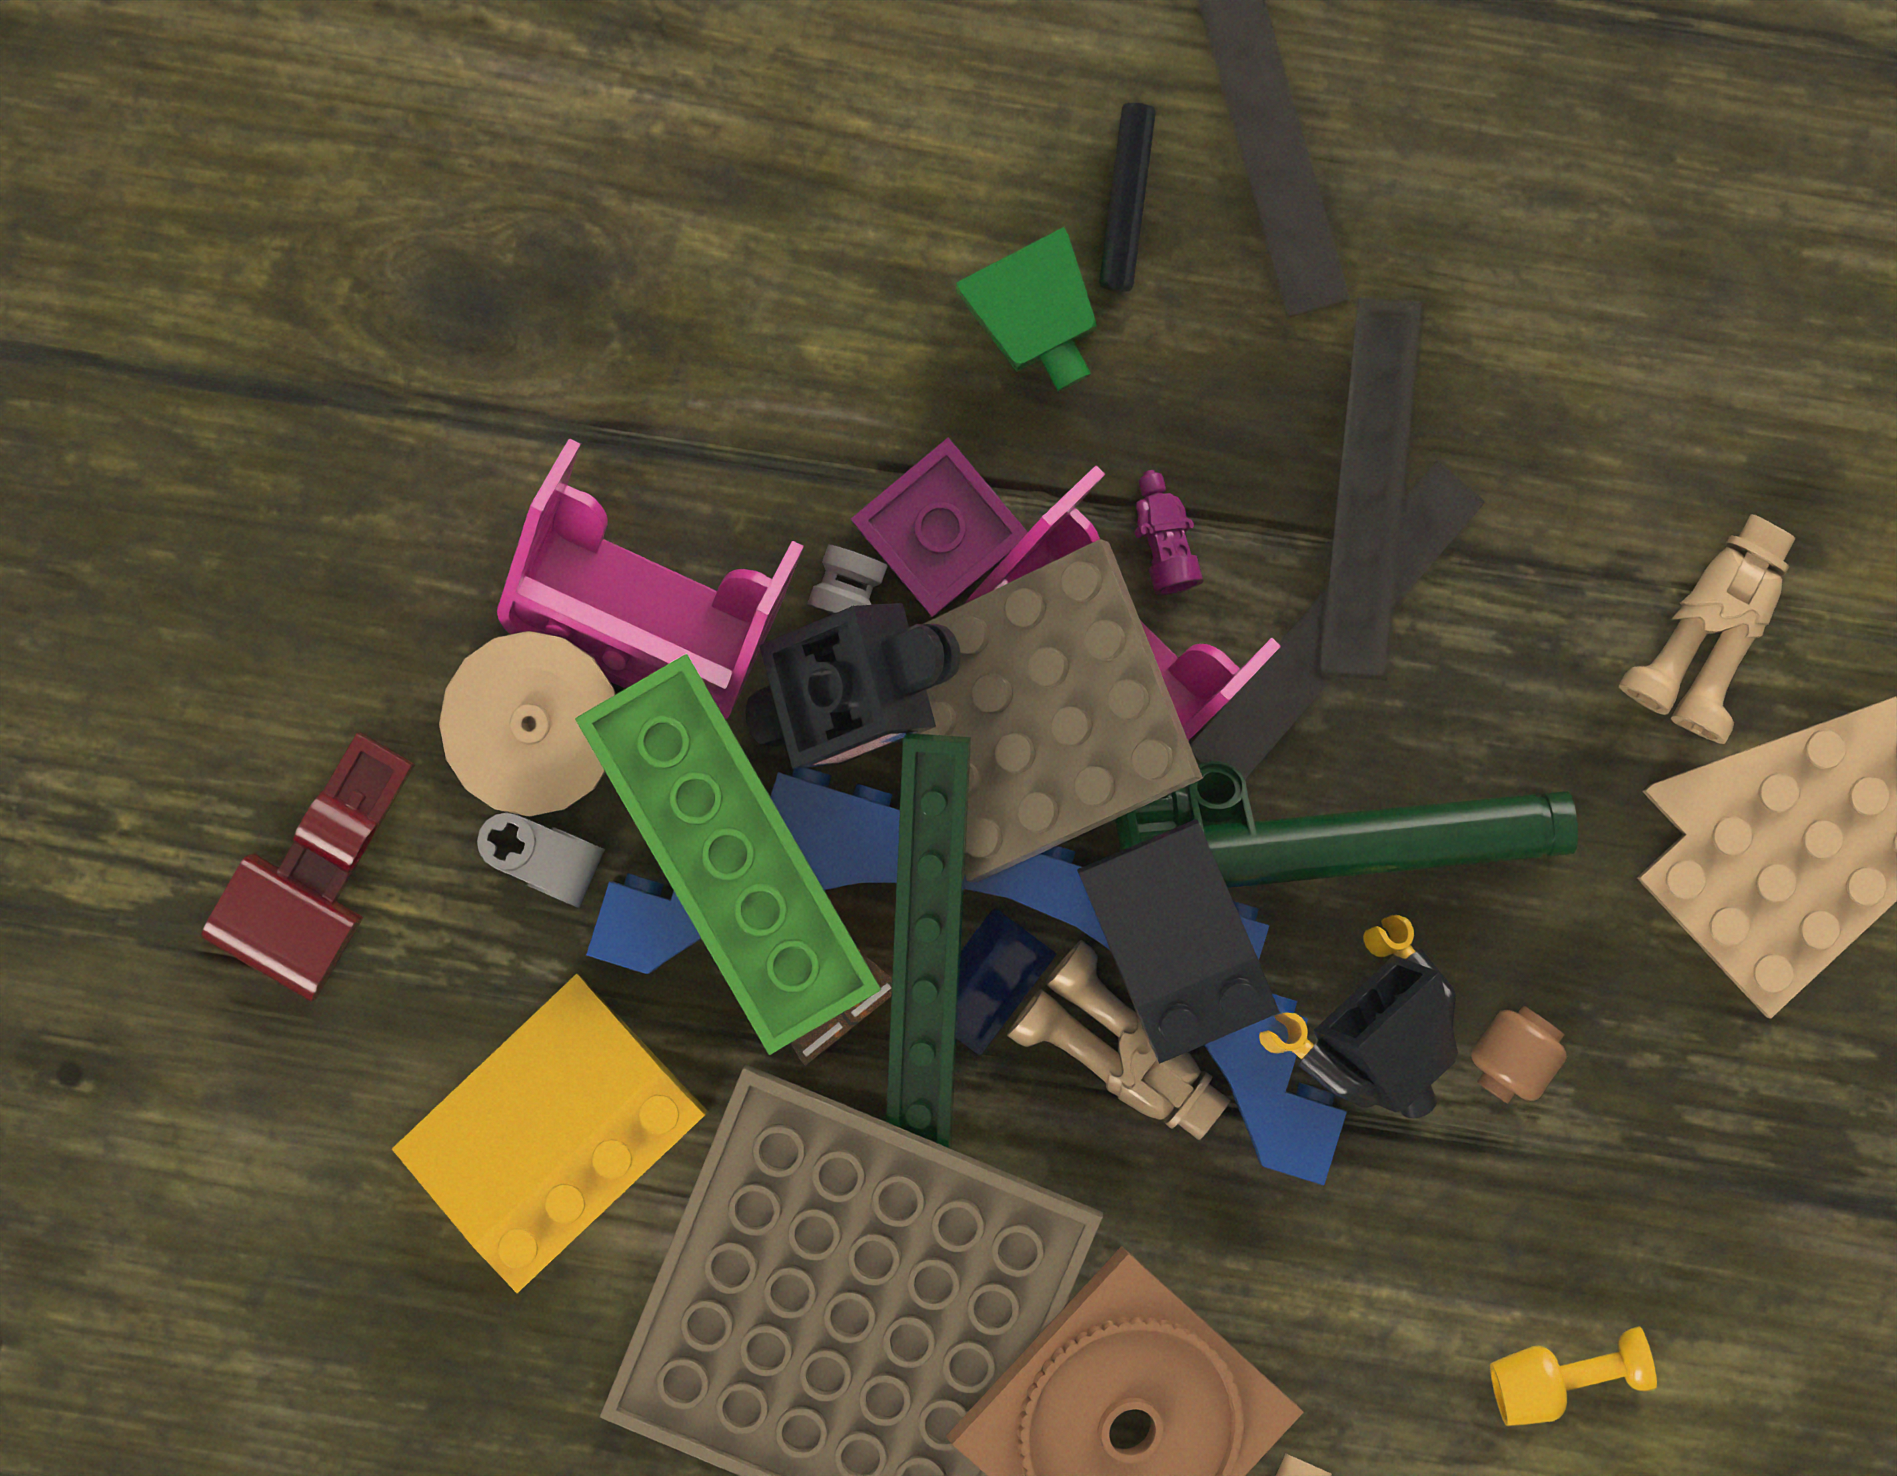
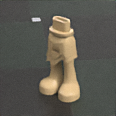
M1751 514L1739 537L1733 535L1728 537L1726 549L1711 561L1693 591L1680 603L1682 605L1681 609L1671 619L1674 621L1680 620L1659 655L1648 666L1631 667L1625 673L1619 688L1648 709L1659 714H1668L1676 701L1681 681L1706 635L1722 632L1692 686L1680 700L1671 720L1690 732L1714 742L1725 744L1734 725L1732 717L1723 707L1728 686L1755 638L1761 637L1765 626L1769 625L1781 594V576L1786 574L1789 568L1784 559L1795 541V537L1767 520Z
M1080 940L1053 970L1045 984L1118 1037V1052L1084 1027L1042 989L1032 997L1020 1013L1007 1036L1025 1047L1042 1041L1054 1044L1092 1070L1106 1083L1107 1090L1117 1095L1120 1101L1148 1117L1159 1120L1164 1119L1165 1124L1171 1129L1178 1124L1196 1139L1200 1140L1222 1114L1230 1100L1209 1084L1212 1080V1075L1205 1071L1201 1072L1198 1064L1189 1052L1159 1064L1137 1013L1108 990L1097 977L1098 956L1088 944Z

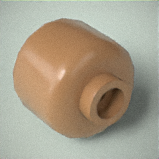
M1522 1006L1518 1013L1512 1010L1500 1011L1471 1052L1474 1064L1483 1071L1477 1083L1506 1104H1509L1514 1095L1526 1101L1539 1099L1567 1059L1566 1051L1560 1044L1565 1034L1525 1006Z

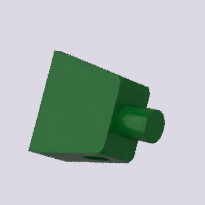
M1064 227L956 282V291L960 299L1016 372L1041 360L1057 392L1091 375L1075 342L1095 332L1097 324L1069 235Z

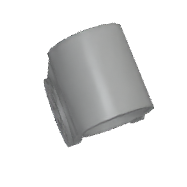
M511 813L496 814L486 820L479 830L477 839L479 853L486 863L495 869L528 882L527 886L578 908L582 904L605 851L601 847L554 827L549 829ZM509 824H514L519 827L517 838L525 843L524 850L521 854L510 852L505 861L500 860L496 857L498 846L489 841L490 836L494 830L505 832Z

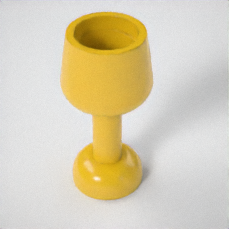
M1638 1326L1625 1331L1618 1340V1352L1559 1366L1555 1355L1543 1346H1531L1490 1363L1493 1390L1505 1425H1527L1555 1421L1566 1410V1391L1625 1377L1627 1383L1636 1390L1650 1391L1656 1389L1657 1377L1655 1366L1642 1328Z

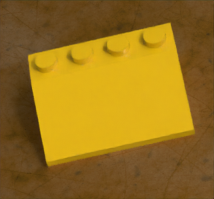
M577 973L402 1138L392 1150L473 1248L518 1293L709 1111Z

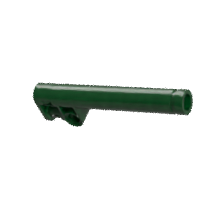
M1223 761L1201 763L1198 767L1203 779L1115 819L1121 850L1197 819L1227 888L1542 857L1543 854H1547V856L1568 855L1575 853L1578 844L1577 814L1572 796L1568 791L1542 793L1540 797L1531 794L1254 821L1246 783L1241 772L1233 765ZM1205 800H1215L1222 804H1211Z

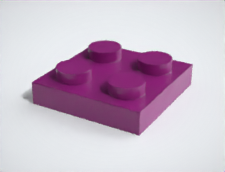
M949 437L850 519L932 618L1003 560L1028 533Z

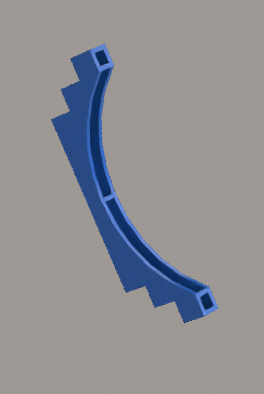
M806 767L794 768L792 776L778 772L771 793V799L824 890L862 882L897 883L900 810L889 807L892 794L857 783L853 795L828 788L831 775ZM1055 846L979 882L967 881L964 875V889L1010 898L1076 926L1110 949L1077 869L1081 867L1072 864L1076 854L1075 851ZM627 873L624 884L609 881L586 955L650 974L663 963L700 940L701 937L674 891L671 899L663 897L661 893L664 884ZM1233 901L1259 960L1270 925L1256 921L1258 908ZM1272 994L1280 1012L1278 1014L1295 1012L1298 1001ZM1273 1015L1205 1044V1048L1228 1082L1254 1146L1258 1162L1263 1167L1324 1185L1347 1111L1333 1106L1335 1094L1299 1082L1296 1094L1286 1091L1297 1055L1292 1051L1279 1054L1271 1053L1263 1047L1259 1039L1260 1032L1269 1030L1286 1043L1288 1040V1030L1285 1025L1277 1021ZM1299 1015L1307 1024L1308 1018Z

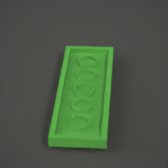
M688 654L681 656L575 718L769 1055L882 990Z

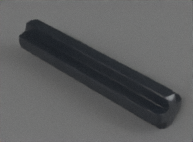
M1125 103L1121 110L1099 280L1102 288L1112 291H1130L1134 285L1156 115L1153 106L1143 103Z

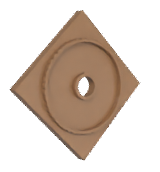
M1121 1246L946 1437L958 1451L987 1476H1246L1304 1412ZM1132 1409L1142 1410L1150 1415V1429L1141 1443L1127 1449L1112 1446L1109 1432L1113 1421L1118 1415Z

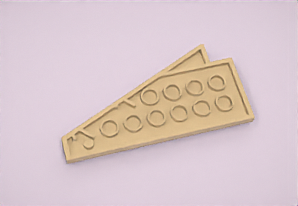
M1897 696L1652 783L1642 791L1683 835L1644 870L1637 879L1767 1018H1772L1897 901Z

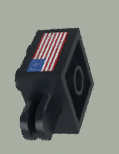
M903 603L851 606L759 645L770 685L757 690L748 698L745 711L746 723L751 735L759 744L768 746L786 745L792 769L844 764L902 741L906 733L919 734L936 727L926 690L948 681L957 674L961 659L959 644L955 635L946 626L931 623L916 624L909 627Z

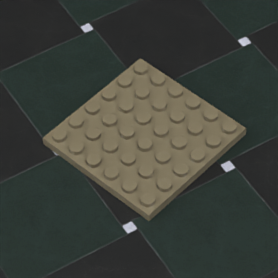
M745 1064L600 1418L739 1476H987L950 1443L946 1435L1064 1309L1100 1225L1103 1212Z

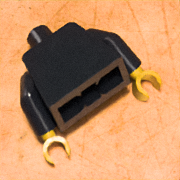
M1391 915L1381 920L1383 927L1389 932L1390 939L1386 931L1381 927L1375 926L1364 932L1363 940L1366 948L1373 955L1385 957L1394 954V956L1313 1030L1318 1040L1315 1045L1307 1039L1308 1029L1305 1021L1295 1013L1274 1015L1275 1019L1284 1024L1288 1030V1040L1286 1043L1269 1030L1260 1032L1259 1039L1263 1047L1271 1053L1279 1054L1288 1051L1295 1053L1302 1059L1298 1066L1331 1093L1360 1107L1369 1108L1378 1105L1393 1112L1401 1111L1402 1115L1406 1118L1414 1119L1429 1114L1436 1107L1437 1099L1431 1085L1456 1061L1458 1050L1453 1031L1456 993L1422 949L1415 951L1410 945L1414 937V929L1411 922L1406 917Z

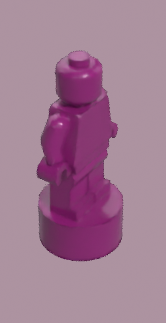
M1154 470L1145 471L1143 473L1144 476L1138 480L1142 496L1146 498L1139 500L1136 504L1138 527L1135 529L1136 538L1148 537V543L1154 559L1152 560V566L1148 570L1155 595H1169L1189 590L1204 582L1197 555H1191L1185 532L1194 527V523L1191 519L1187 518L1185 507L1178 497L1173 496L1171 493L1163 494L1166 491L1163 475L1155 473Z

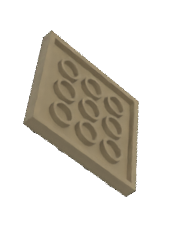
M1099 539L924 623L946 626L955 635L960 647L961 659L957 674L948 681L926 690L936 727L919 734L971 737L965 876L967 881L979 882L1203 779L1109 542Z

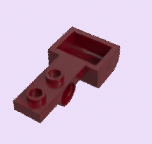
M361 732L356 733L326 787L313 801L299 824L293 838L294 842L280 867L275 866L255 853L245 856L209 916L201 937L311 1002L316 1000L364 918L338 903L337 899L415 764Z

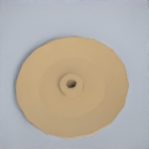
M532 631L493 638L464 659L446 687L439 722L446 760L464 788L495 810L529 817L565 810L593 791L605 773L575 718L614 696V689L595 659L565 638Z

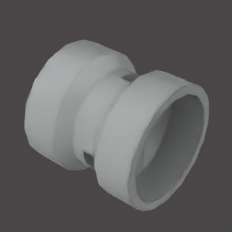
M828 544L822 561L826 570L821 583L813 586L807 605L829 614H835L851 606L871 605L869 598L873 587L882 583L888 565L865 555ZM839 576L859 583L861 587L858 588L835 579Z

